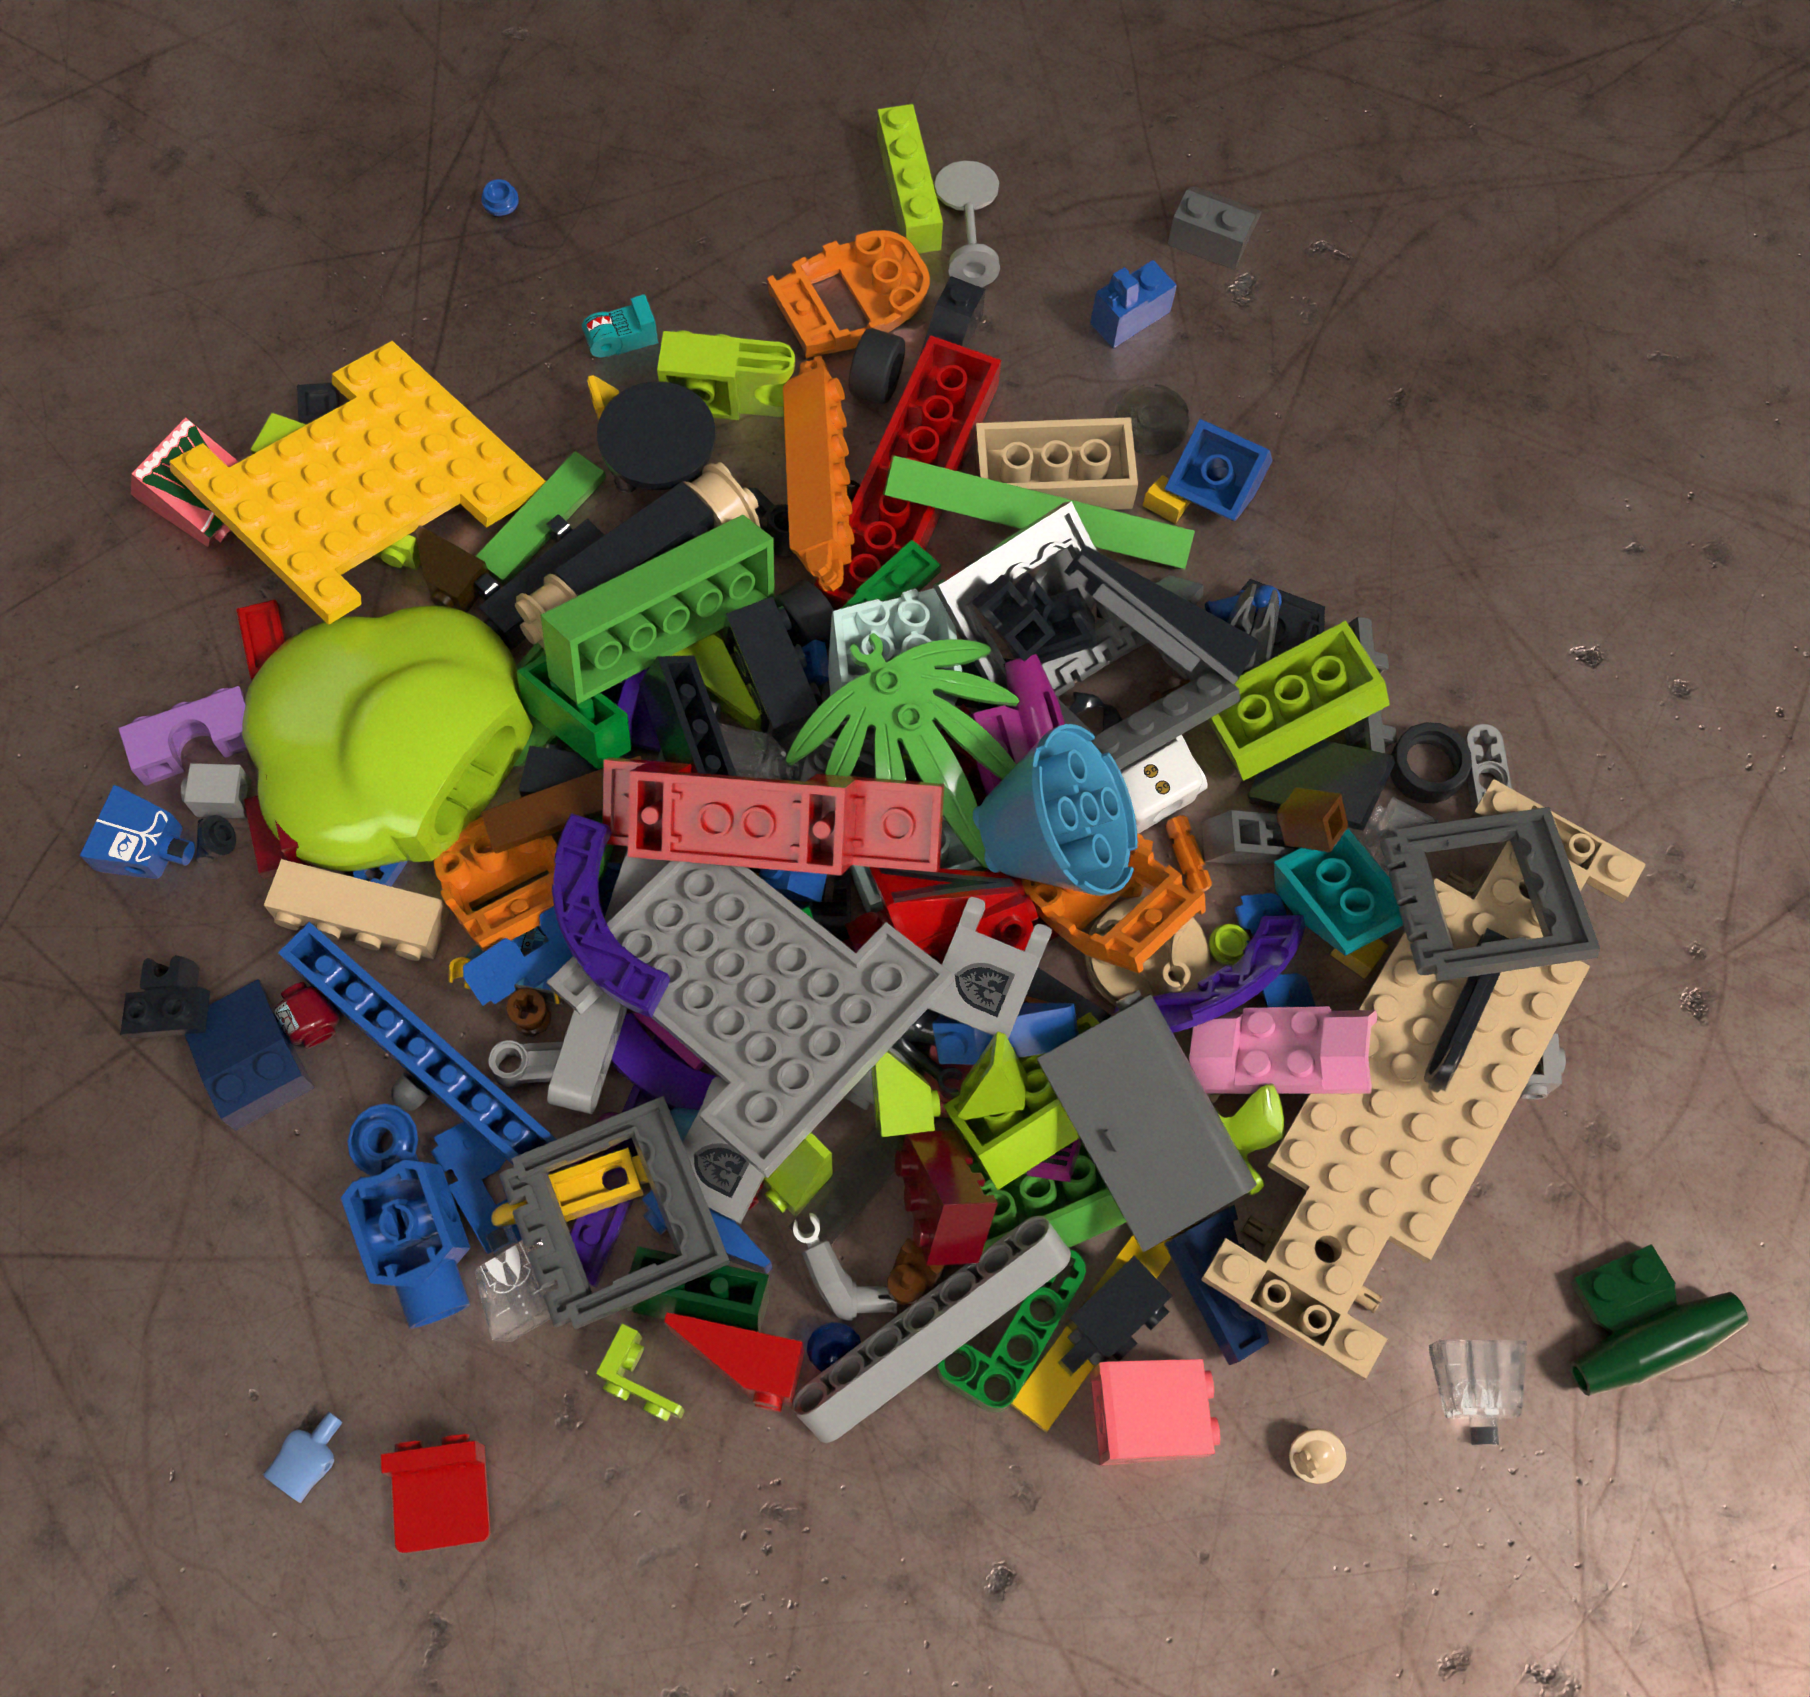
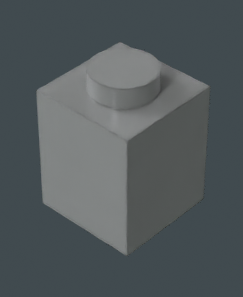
M190 763L188 778H184L181 784V798L196 817L207 818L212 815H218L223 818L246 819L247 813L244 799L249 798L251 779L241 765Z

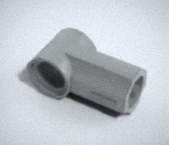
M506 1040L498 1043L491 1050L488 1059L494 1078L500 1085L506 1088L520 1087L524 1083L551 1082L564 1041L520 1044L516 1041ZM516 1056L522 1060L520 1067L514 1072L505 1073L499 1070L502 1060L506 1057Z

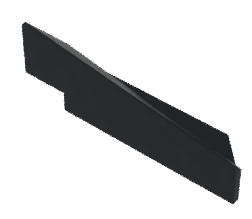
M1084 546L1064 571L1085 587L1084 590L1190 673L1202 659L1234 685L1259 645L1255 637L1088 546Z

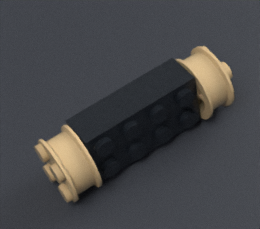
M708 463L702 469V475L691 483L686 481L679 483L555 569V575L548 574L545 576L544 585L529 596L524 593L519 594L516 597L515 607L524 619V622L520 624L523 634L532 644L535 645L538 642L545 650L541 614L742 514L760 527L755 511L758 508L756 497L748 488H741L723 463Z

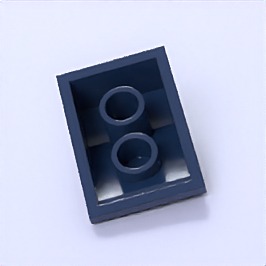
M259 979L208 1006L205 1033L185 1034L201 1080L220 1119L235 1131L315 1088L293 1044L289 1043L274 1015L275 1009Z

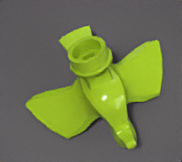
M1274 1084L1260 1087L1233 1117L1224 1118L1219 1114L1218 1109L1215 1108L1257 1183L1252 1190L1247 1192L1250 1195H1255L1263 1189L1264 1180L1249 1163L1248 1153L1268 1148L1284 1138V1115Z

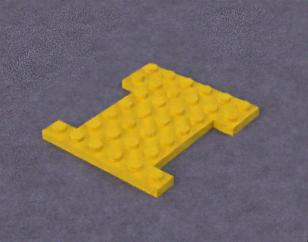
M393 341L332 373V385L350 400L349 402L233 466L228 467L204 443L169 461L171 473L328 625L361 605V594L341 576L342 574L414 532L419 525L427 524L458 504L466 508L487 528L523 506L546 482Z

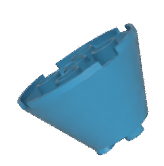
M1064 724L1047 731L982 802V805L974 808L973 820L976 827L980 830L982 842L986 850L985 862L992 872L1001 871L1009 876L1097 896L1109 895L1120 891L1128 883L1134 870L1132 866L1128 867L1130 851L1137 849L1138 843L1135 813L1128 788L1115 760L1109 752L1101 754L1091 742V740L1095 739V736L1090 731L1074 724Z

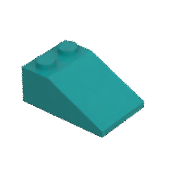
M1347 828L1331 852L1300 848L1274 862L1276 893L1294 915H1304L1305 925L1344 956L1403 926L1399 911L1401 906L1397 905L1390 877L1349 828Z

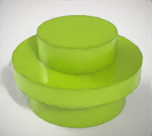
M1223 924L1215 928L1211 933L1208 941L1209 950L1213 958L1225 965H1234L1244 956L1243 950L1247 946L1246 941H1250L1247 932L1240 926Z

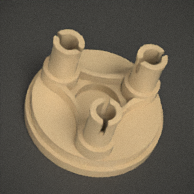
M1146 897L1129 898L1112 905L1098 917L1089 935L1092 936L1094 933L1104 936ZM1192 917L1143 963L1144 970L1140 973L1085 954L1084 963L1088 979L1095 992L1106 1004L1115 1009L1117 1001L1137 990L1140 991L1142 997L1148 994L1154 997L1170 992L1185 993L1198 988L1197 982L1207 978L1209 974L1210 950L1202 928Z

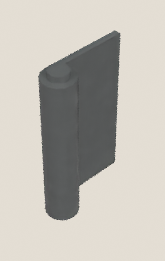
M1137 990L1116 1002L1119 1010L1112 1014L1111 1017L1041 1055L1036 1060L1141 1250L1145 1252L1252 1190L1257 1183L1151 994L1142 997L1140 991Z

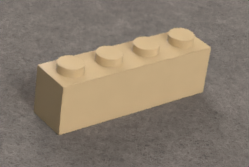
M283 859L280 861L263 905L273 916L274 923L281 927L298 930L300 926H305L310 922L330 940H339V937L343 936L355 939V944L369 950L377 951L380 946L394 949L398 956L413 961H419L421 956L430 959L435 958L450 916V912L442 899Z

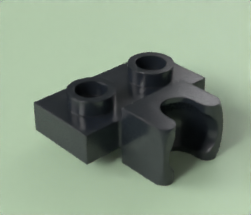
M178 955L171 958L169 967L156 963L151 958H146L142 965L140 988L145 991L125 994L120 1035L134 1039L205 1033L210 991L197 987L199 966L194 961Z

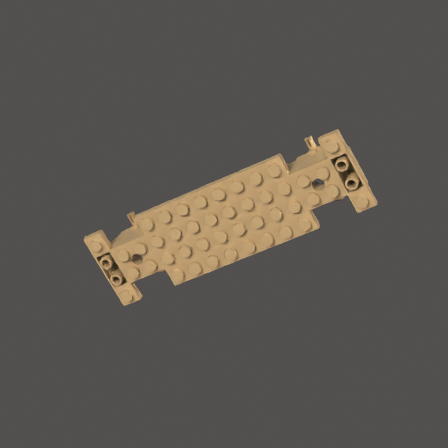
M1493 779L1470 818L1545 807ZM1551 811L1580 892L1584 884L1587 883L1623 903L1629 897L1646 864ZM1510 840L1502 843L1482 876L1476 879L1473 884L1456 875L1453 871H1450L1444 882L1435 878L1434 884L1455 950L1476 947L1479 938L1485 933L1487 928L1510 939L1526 937L1527 940L1543 937L1531 900L1525 898L1519 890L1521 889L1528 893ZM1404 930L1358 1009L1376 1010L1377 1022L1371 1027L1368 1056L1372 1085L1371 1094L1308 1095L1267 1165L1303 1188L1297 1201L1292 1205L1284 1221L1274 1229L1253 1218L1252 1215L1247 1220L1241 1232L1264 1244L1261 1260L1226 1238L1201 1280L1240 1304L1239 1307L1317 1356H1323L1361 1381L1367 1379L1388 1338L1347 1314L1351 1305L1356 1301L1374 1313L1382 1301L1383 1296L1376 1294L1363 1286L1387 1240L1425 1263L1432 1259L1591 967L1586 963L1574 961L1501 972L1445 1092L1440 1090L1438 1093H1435L1428 1089L1429 1084L1424 1081L1425 1071L1468 977L1436 981L1435 974L1419 975L1410 949V944L1413 942L1408 941ZM1323 1242L1332 1248L1334 1252L1333 1263L1323 1262L1317 1257L1315 1243Z

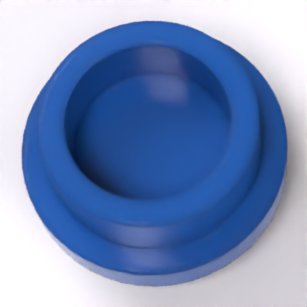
M502 179L492 180L486 184L481 196L484 209L495 216L510 214L517 208L519 203L516 189L509 182Z

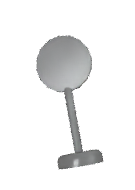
M966 160L954 162L942 168L936 176L934 185L937 198L941 202L955 210L965 211L967 244L956 249L950 256L948 271L950 276L979 287H984L998 277L1000 262L998 254L991 247L977 243L974 210L982 209L993 202L998 195L999 180L996 173L987 165Z

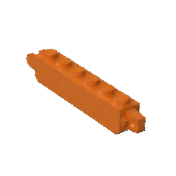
M820 355L814 357L813 360L800 363L799 375L790 378L783 386L789 543L791 551L801 560L806 570L814 577L818 576L819 585L823 590L834 592L843 583V565L852 562L851 545L854 544V535L849 525L852 505L847 495V485L851 481L845 466V456L849 454L843 435V428L847 426V422L841 405V401L845 399V393L839 379L831 377L828 366Z

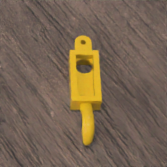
M628 1148L548 1175L566 1222L644 1195L641 1185L649 1182L639 1155L632 1157ZM622 1167L626 1170L628 1176L626 1185L613 1190L606 1189L602 1182L603 1174L612 1169ZM527 1200L515 1205H509L507 1202L497 1207L492 1212V1224L496 1227L516 1224L512 1212L528 1204Z

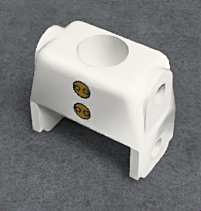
M1182 735L1120 769L1131 797L1137 833L1143 832L1192 803L1199 793L1207 789L1208 785L1203 771L1192 757Z

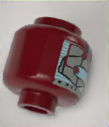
M299 982L281 992L283 1000L275 1007L274 1015L290 1044L303 1045L305 1049L325 1042L336 1034L334 1027L339 1023V1012L315 986L307 987L305 982Z

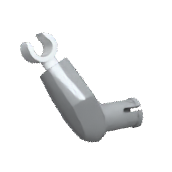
M809 1213L810 1219L815 1225L814 1231L809 1234L800 1232L798 1224L794 1220V1236L797 1240L806 1243L808 1250L804 1251L802 1255L812 1281L830 1310L838 1318L852 1321V1318L857 1317V1313L897 1314V1302L889 1296L887 1286H856V1282H852V1277L844 1271L830 1242H820L818 1238L820 1222L815 1214Z

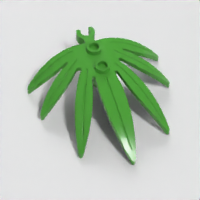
M872 633L868 639L874 649L871 654H862L855 643L850 646L849 650L852 661L860 667H865L868 673L847 683L820 705L794 740L786 756V765L790 766L810 754L837 730L846 717H850L835 743L825 772L826 775L850 776L860 755L867 728L873 726L875 728V778L906 781L897 740L903 743L921 782L944 784L943 818L981 867L987 869L988 866L985 862L986 850L982 842L980 830L976 827L973 820V811L977 807V803L958 760L932 721H937L965 751L999 779L1003 780L1016 766V763L982 726L957 707L934 695L933 691L938 690L968 700L1007 706H1017L1019 699L1005 688L985 678L960 671L935 669L959 666L979 660L990 654L991 647L989 645L961 639L938 640L913 647L886 662L882 656V641L875 633Z

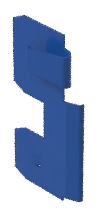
M1273 893L1240 896L1243 905L1234 908L1239 926L1244 930L1251 929L1252 936L1256 933L1261 917L1265 916V914L1266 916L1287 915L1282 899ZM1280 973L1272 983L1262 990L1267 1008L1316 1007L1307 977L1298 973L1284 975Z
M554 906L539 915L540 927L549 941L525 957L515 942L504 938L463 965V977L482 1006L489 1001L496 1004L516 991L514 984L525 977L533 988L537 987L552 977L573 957L560 930Z
M462 1122L433 1137L438 1146L431 1151V1154L437 1164L442 1165L444 1172L450 1169L453 1170L458 1181L449 1185L450 1191L485 1252L490 1254L493 1252L487 1235L500 1228L492 1224V1212L497 1207L507 1203L508 1200L505 1199L495 1204L482 1179L497 1172L506 1160L470 1126ZM516 1224L503 1227L509 1243L499 1247L500 1252L522 1240Z

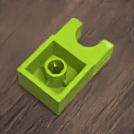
M684 330L677 332L663 331L657 373L659 382L678 384L696 393L707 404L713 418L739 420L740 413L783 417V386L794 372L795 355L790 346L782 342L743 339L726 334H694Z

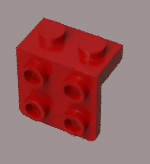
M458 1434L442 1437L441 1446L423 1448V1441H408L394 1444L395 1452L381 1454V1474L391 1476L395 1547L399 1552L412 1553L480 1543L489 1538L491 1530L485 1445L477 1441H470L469 1434Z

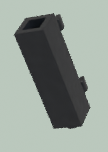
M559 514L546 523L547 527L552 530L549 535L556 544L504 587L500 588L488 573L483 574L474 582L480 589L478 591L479 596L485 601L479 606L484 623L500 636L510 650H513L526 639L520 628V624L524 622V619L515 607L516 597L521 593L529 596L544 585L545 576L548 574L555 575V569L604 536L588 518L574 530Z

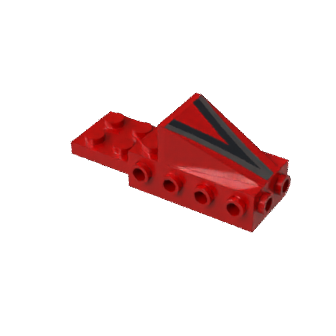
M869 867L884 910L876 913H864L858 916L855 921L845 924L850 938L841 941L857 953L887 922L942 965L970 897H977L985 902V911L976 932L1022 951L1027 947L1034 929L1032 921L1038 919V914L1030 895L1026 896L1020 878H1011V876L1001 871L995 873L990 869L973 871L940 868L938 872ZM1017 924L1013 930L1005 931L1009 925Z

